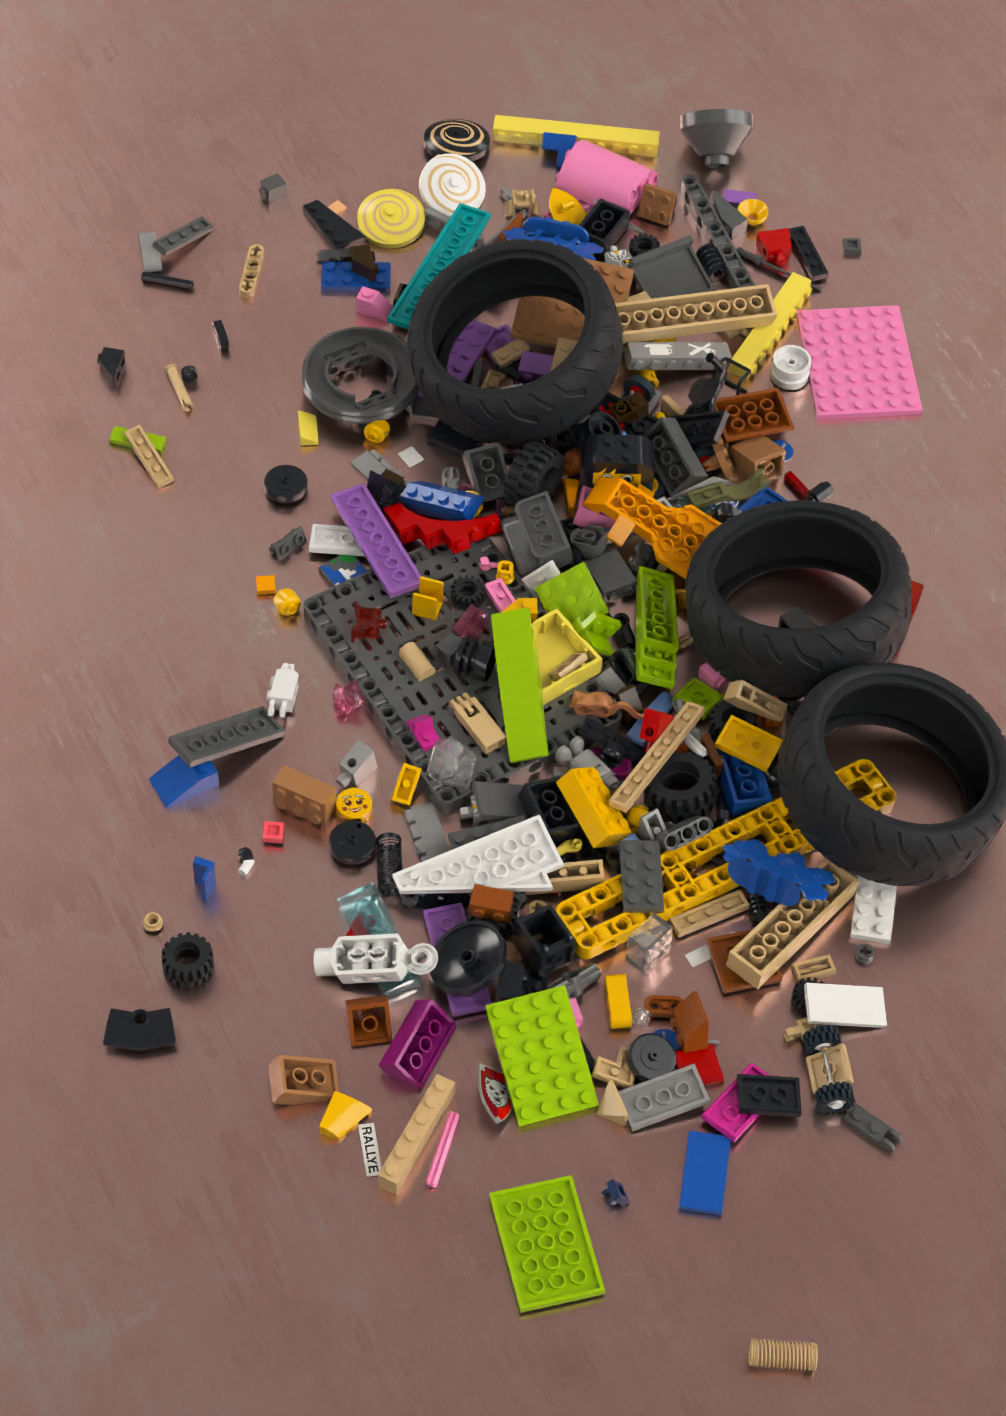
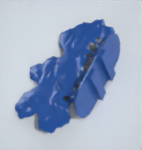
M531 217L524 222L523 229L515 227L511 230L503 231L508 241L510 239H528L530 241L536 239L552 242L555 245L559 244L573 250L574 254H579L581 257L590 260L596 259L591 253H602L604 250L603 247L596 243H588L589 234L583 227L570 224L568 221L561 222L548 217Z
M757 839L735 841L733 844L722 846L725 850L723 857L729 862L728 873L730 878L738 885L747 888V892L751 894L758 893L769 902L775 901L785 906H794L800 899V892L808 900L819 899L824 901L829 893L822 887V884L827 885L835 882L833 874L818 867L806 868L804 866L806 859L800 852H794L789 855L778 853L776 857L769 856L766 846Z

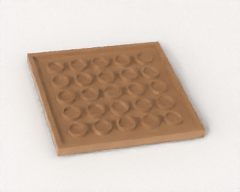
M584 258L594 266V270L601 274L614 302H627L634 269ZM540 296L519 298L510 338L556 348L559 337L575 341L579 340L584 326L585 315L572 305L554 298Z

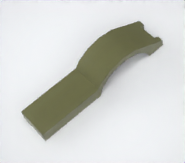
M760 468L754 470L753 474L740 484L726 485L721 481L688 492L687 497L690 503L698 509L727 499L731 501L746 500L768 486L770 479H764L762 474L765 473V470Z

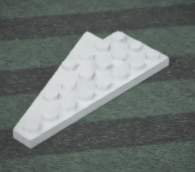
M539 814L392 874V878L400 894L472 893L474 884L514 892L551 891L553 886L547 874L564 867V863Z

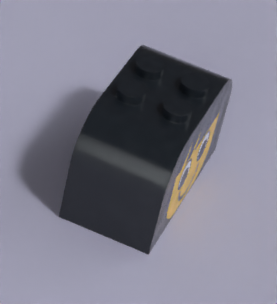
M595 434L586 437L580 446L579 490L582 489V486L594 488L600 477L622 478L636 488L639 484H642L652 491L654 480L653 443L648 438L639 435Z

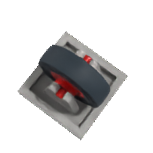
M629 376L623 385V391L618 397L625 399L640 391L649 403L650 414L660 400L662 392L654 390L652 383L643 376Z

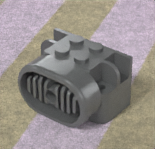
M547 491L520 500L515 505L516 515L500 521L505 542L520 578L526 577L552 560L558 570L569 564L571 568L575 566L571 547Z

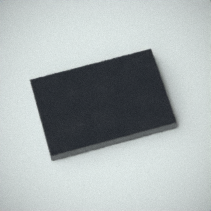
M737 1074L738 1114L801 1117L799 1078Z

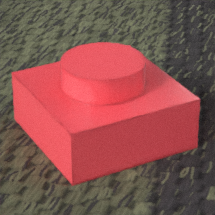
M265 821L263 842L283 843L284 822Z

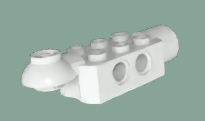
M399 934L338 937L333 947L316 948L314 952V970L318 977L337 976L342 984L402 981L408 972L417 975L430 973L438 962V953L433 946L421 943L413 946L411 949H407ZM427 958L424 963H419L422 959Z

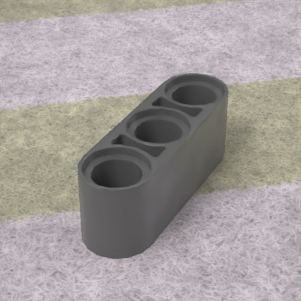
M694 815L659 832L655 840H659L661 849L676 850L711 832L713 823L709 817Z

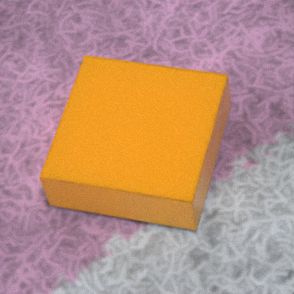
M275 575L256 576L257 595L276 594Z

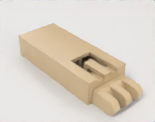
M465 692L462 694L463 699L461 696L455 698L457 703L454 699L449 700L450 706L454 709L455 716L485 754L506 744L505 734L475 696L470 698ZM469 711V715L474 714V716L469 717L466 712Z

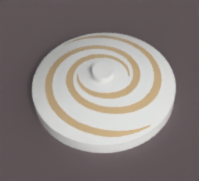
M442 154L432 158L423 168L419 178V190L425 204L449 218L459 203L478 209L485 197L486 187L482 173L473 162L461 155Z

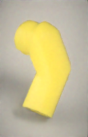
M578 838L566 840L556 849L560 857L565 853L578 852L582 848V841Z

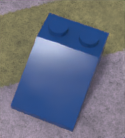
M179 755L149 778L151 785L166 809L219 786L218 772L211 761L189 767Z

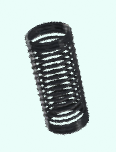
M386 832L376 838L378 891L383 895L393 896L399 894L397 888L388 889L382 886L396 887V885L388 886L384 884H395L393 878L389 876H392L396 871L403 870L402 839L396 833ZM386 840H395V841H398V843H397V842H393V841H388V842H384V843H381V842L386 841Z

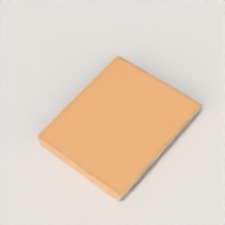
M339 200L328 206L337 215L347 209Z

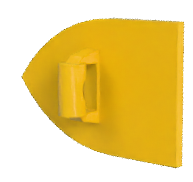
M557 188L552 189L549 197V210L553 220L568 221L570 224L579 225L587 216L581 204L569 193Z

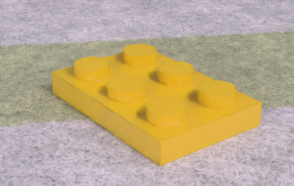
M731 715L716 740L715 747L767 772L783 740Z

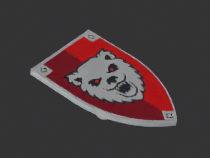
M479 1063L478 1086L481 1103L484 1104L493 1121L498 1124L506 1119L512 1110V1103L504 1074Z

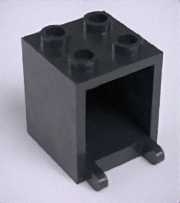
M551 904L539 907L529 915H522L515 922L512 942L537 979L572 963L576 940ZM541 933L543 938L534 941L532 937Z

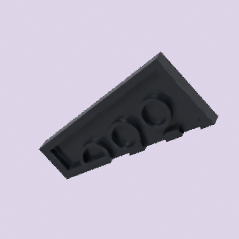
M319 200L303 205V211L332 249L349 248L366 241L365 235Z

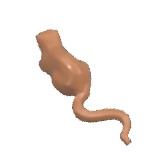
M575 690L569 704V708H574L577 715H593L603 718L615 714L618 709H625L636 719L643 720L644 714L637 713L627 702L619 701L614 704L612 698L604 692L583 693Z

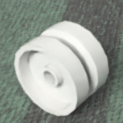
M785 345L777 349L773 355L770 372L774 384L785 390H797L806 385L811 368V356L808 351L796 345Z

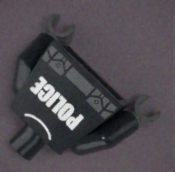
M626 646L614 652L612 656L602 655L603 666L605 667L610 664L612 667L613 662L627 687L633 684L637 694L647 688L649 683L636 679V649Z

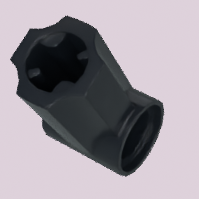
M617 613L614 619L619 620L622 627L614 635L618 640L620 648L629 646L635 649L636 639L629 624L630 618L625 613Z

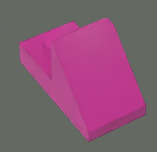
M423 714L407 721V725L423 752L441 745V739L433 728V718L431 716Z

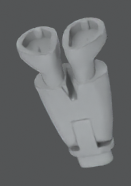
M580 736L572 739L569 748L563 745L557 750L555 761L569 766V770L595 767L609 790H612L620 783V780L615 777V773L590 749L583 751L584 740Z

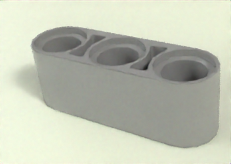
M156 232L138 233L144 271L148 273L162 271L160 252L153 247L154 241L157 240Z

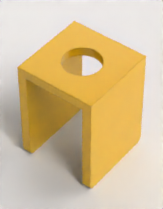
M420 576L419 594L413 593L412 615L436 621L443 604L444 583L442 581Z

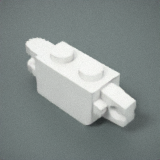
M283 663L281 669H277L275 676L271 677L270 687L272 688L268 690L266 701H269L268 716L273 717L275 710L280 711V718H285L286 712H293L299 688V674L294 671V664Z

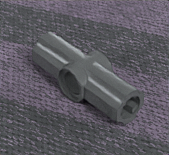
M590 963L577 971L565 972L562 974L561 980L548 986L545 990L565 985L568 997L579 996L584 992L583 988L600 979V976H602L601 970L595 963Z

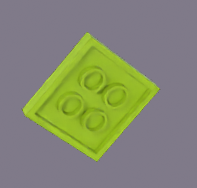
M585 562L534 588L547 614L557 608L571 624L578 617L586 619L594 611L604 615L610 612Z

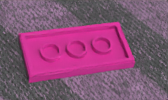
M752 1062L741 1073L770 1076ZM735 1079L708 1107L701 1118L735 1143L760 1115L738 1114L737 1083Z

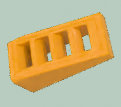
M566 478L564 481V493L568 516L572 518L574 517L579 493V481Z

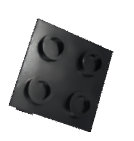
M370 470L367 489L383 515V508L398 503L401 485Z

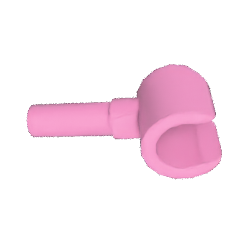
M488 557L480 558L481 563H479L482 571L486 572L491 568L498 567V563L490 562Z

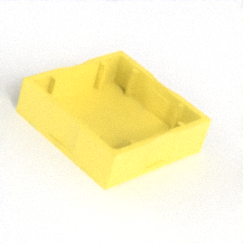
M557 608L531 624L534 630L535 648L538 652L543 705L601 673L602 658L586 640L577 634L571 623ZM574 652L586 653L588 659L581 664L579 669L574 670L559 680H551L548 674Z

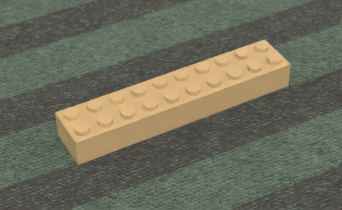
M769 284L615 303L623 331V344L772 325L777 317Z

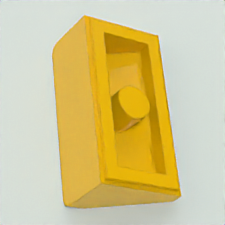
M403 762L390 801L410 806L422 770L421 768Z

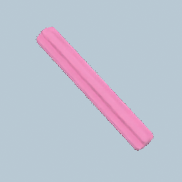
M448 1112L425 1181L428 1187L435 1188L437 1186L459 1119L457 1112Z

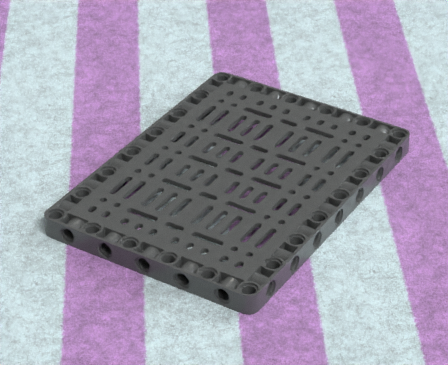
M490 537L470 543V549L453 554L446 544L429 550L424 545L407 553L422 577L438 581L449 576L453 577L443 582V594L456 611H451L443 600L440 611L444 617L437 616L436 621L420 617L425 626H421L408 609L412 607L413 596L406 598V596L419 591V588L390 598L388 594L382 595L381 593L386 591L373 569L309 597L304 601L303 608L306 622L404 762L422 769L418 782L437 809L444 814L452 813L470 804V796L474 794L471 785L474 781L512 784L557 762L555 761L557 750L563 745L569 748L572 739L578 735H581L580 737L584 740V748L595 743V741L579 733L586 717L596 720L615 732H618L621 728L622 712L620 709L611 716L600 718L593 715H577L574 708H569L572 699L570 697L573 696L575 690L583 693L604 692L608 694L595 676L543 705L544 710L547 708L551 709L544 713L549 753L547 757L511 763L508 745L505 744L498 748L500 752L493 750L486 754L487 758H483L481 754L485 753L479 745L473 748L469 747L476 743L471 735H466L455 720L454 709L452 707L446 710L442 709L450 705L449 700L454 699L456 702L455 698L457 696L463 698L462 694L466 692L470 698L475 696L480 704L486 707L506 736V732L503 731L505 724L502 703L498 698L500 688L497 671L493 668L489 680L482 682L473 679L472 670L469 676H463L469 684L465 686L457 674L454 673V664L449 667L436 658L435 646L450 632L461 638L465 635L469 636L466 632L467 629H470L475 637L478 638L479 647L484 640L494 643L491 614L499 613L486 591L483 604L478 609L474 607L472 611L470 608L464 611V607L460 610L458 605L455 607L451 601V585L455 579L459 581L460 576L464 579L465 575H468V578H471L472 575L474 580L479 578L480 582L482 581L483 583L484 581L479 575H484L489 582L496 580L497 568H491L485 572L479 566L481 557H488L489 561L494 563L506 560ZM514 570V581L506 585L514 599L535 598ZM464 590L461 592V594L465 596H471L475 594L473 591ZM373 597L374 601H370L368 598ZM537 600V619L546 615L547 612ZM392 602H398L397 604L392 605L382 611L373 613V611L381 607H384ZM474 612H479V614L474 615L464 621L455 623V621L465 616H468ZM397 613L402 614L404 619L412 628V632H409L406 629L404 624L396 615ZM384 619L390 620L401 637L394 635ZM478 624H483L490 635H485ZM368 626L373 627L384 645H380L367 628ZM442 627H446V629H444V630H442V631H440V632H438V633H436V634H433V633H432L433 631H435V630H437V629H440V628H442ZM355 632L361 633L371 647V651L365 648ZM423 637V640L415 644L423 654L422 650H428L434 661L429 659L428 661L435 670L442 667L446 669L419 682L399 656V647ZM394 663H398L406 674H400ZM381 669H386L393 680H388ZM448 679L456 691H451L444 680ZM436 685L444 697H439L432 686ZM485 687H490L489 690H486L480 694L475 693ZM420 693L427 705H423L415 694ZM403 699H407L415 710L410 711ZM566 713H571L572 717H568ZM423 714L431 716L433 718V728L441 739L440 746L442 749L435 747L423 752L407 725V721ZM550 721H555L556 725H552ZM440 723L444 726L454 740V743H450L437 724ZM465 762H469L471 766H466ZM452 768H457L458 772H453Z

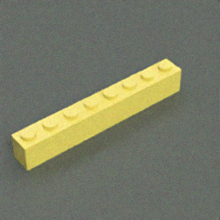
M793 272L773 300L777 312V317L773 324L754 327L733 356L732 360L751 370L746 380L751 375H755L759 363L762 364L764 362L766 353L771 352L774 342L779 340L782 330L787 329L789 320L794 319L797 309L802 307L805 297L810 296L812 291L810 287L811 279ZM730 363V373L742 378L747 372Z

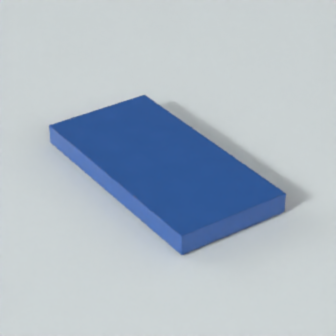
M689 1130L679 1210L722 1215L731 1141L728 1137Z

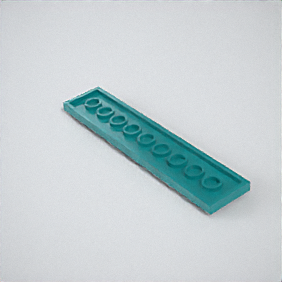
M462 203L458 204L388 315V323L405 329L409 328L412 313L425 288L438 273L456 259H459L460 256L471 251L489 222L491 213Z

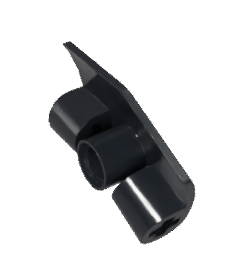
M170 1007L148 1012L143 1009L132 1012L111 1008L103 1045L143 1051L176 1044Z

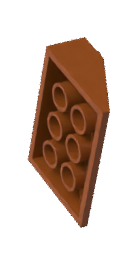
M779 388L718 398L715 404L716 411L726 410L729 413L721 434L726 443L795 429Z

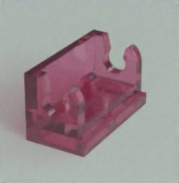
M471 604L452 629V633L461 638L465 635L471 636V641L473 638H479L489 624V620L484 618L487 616V613Z

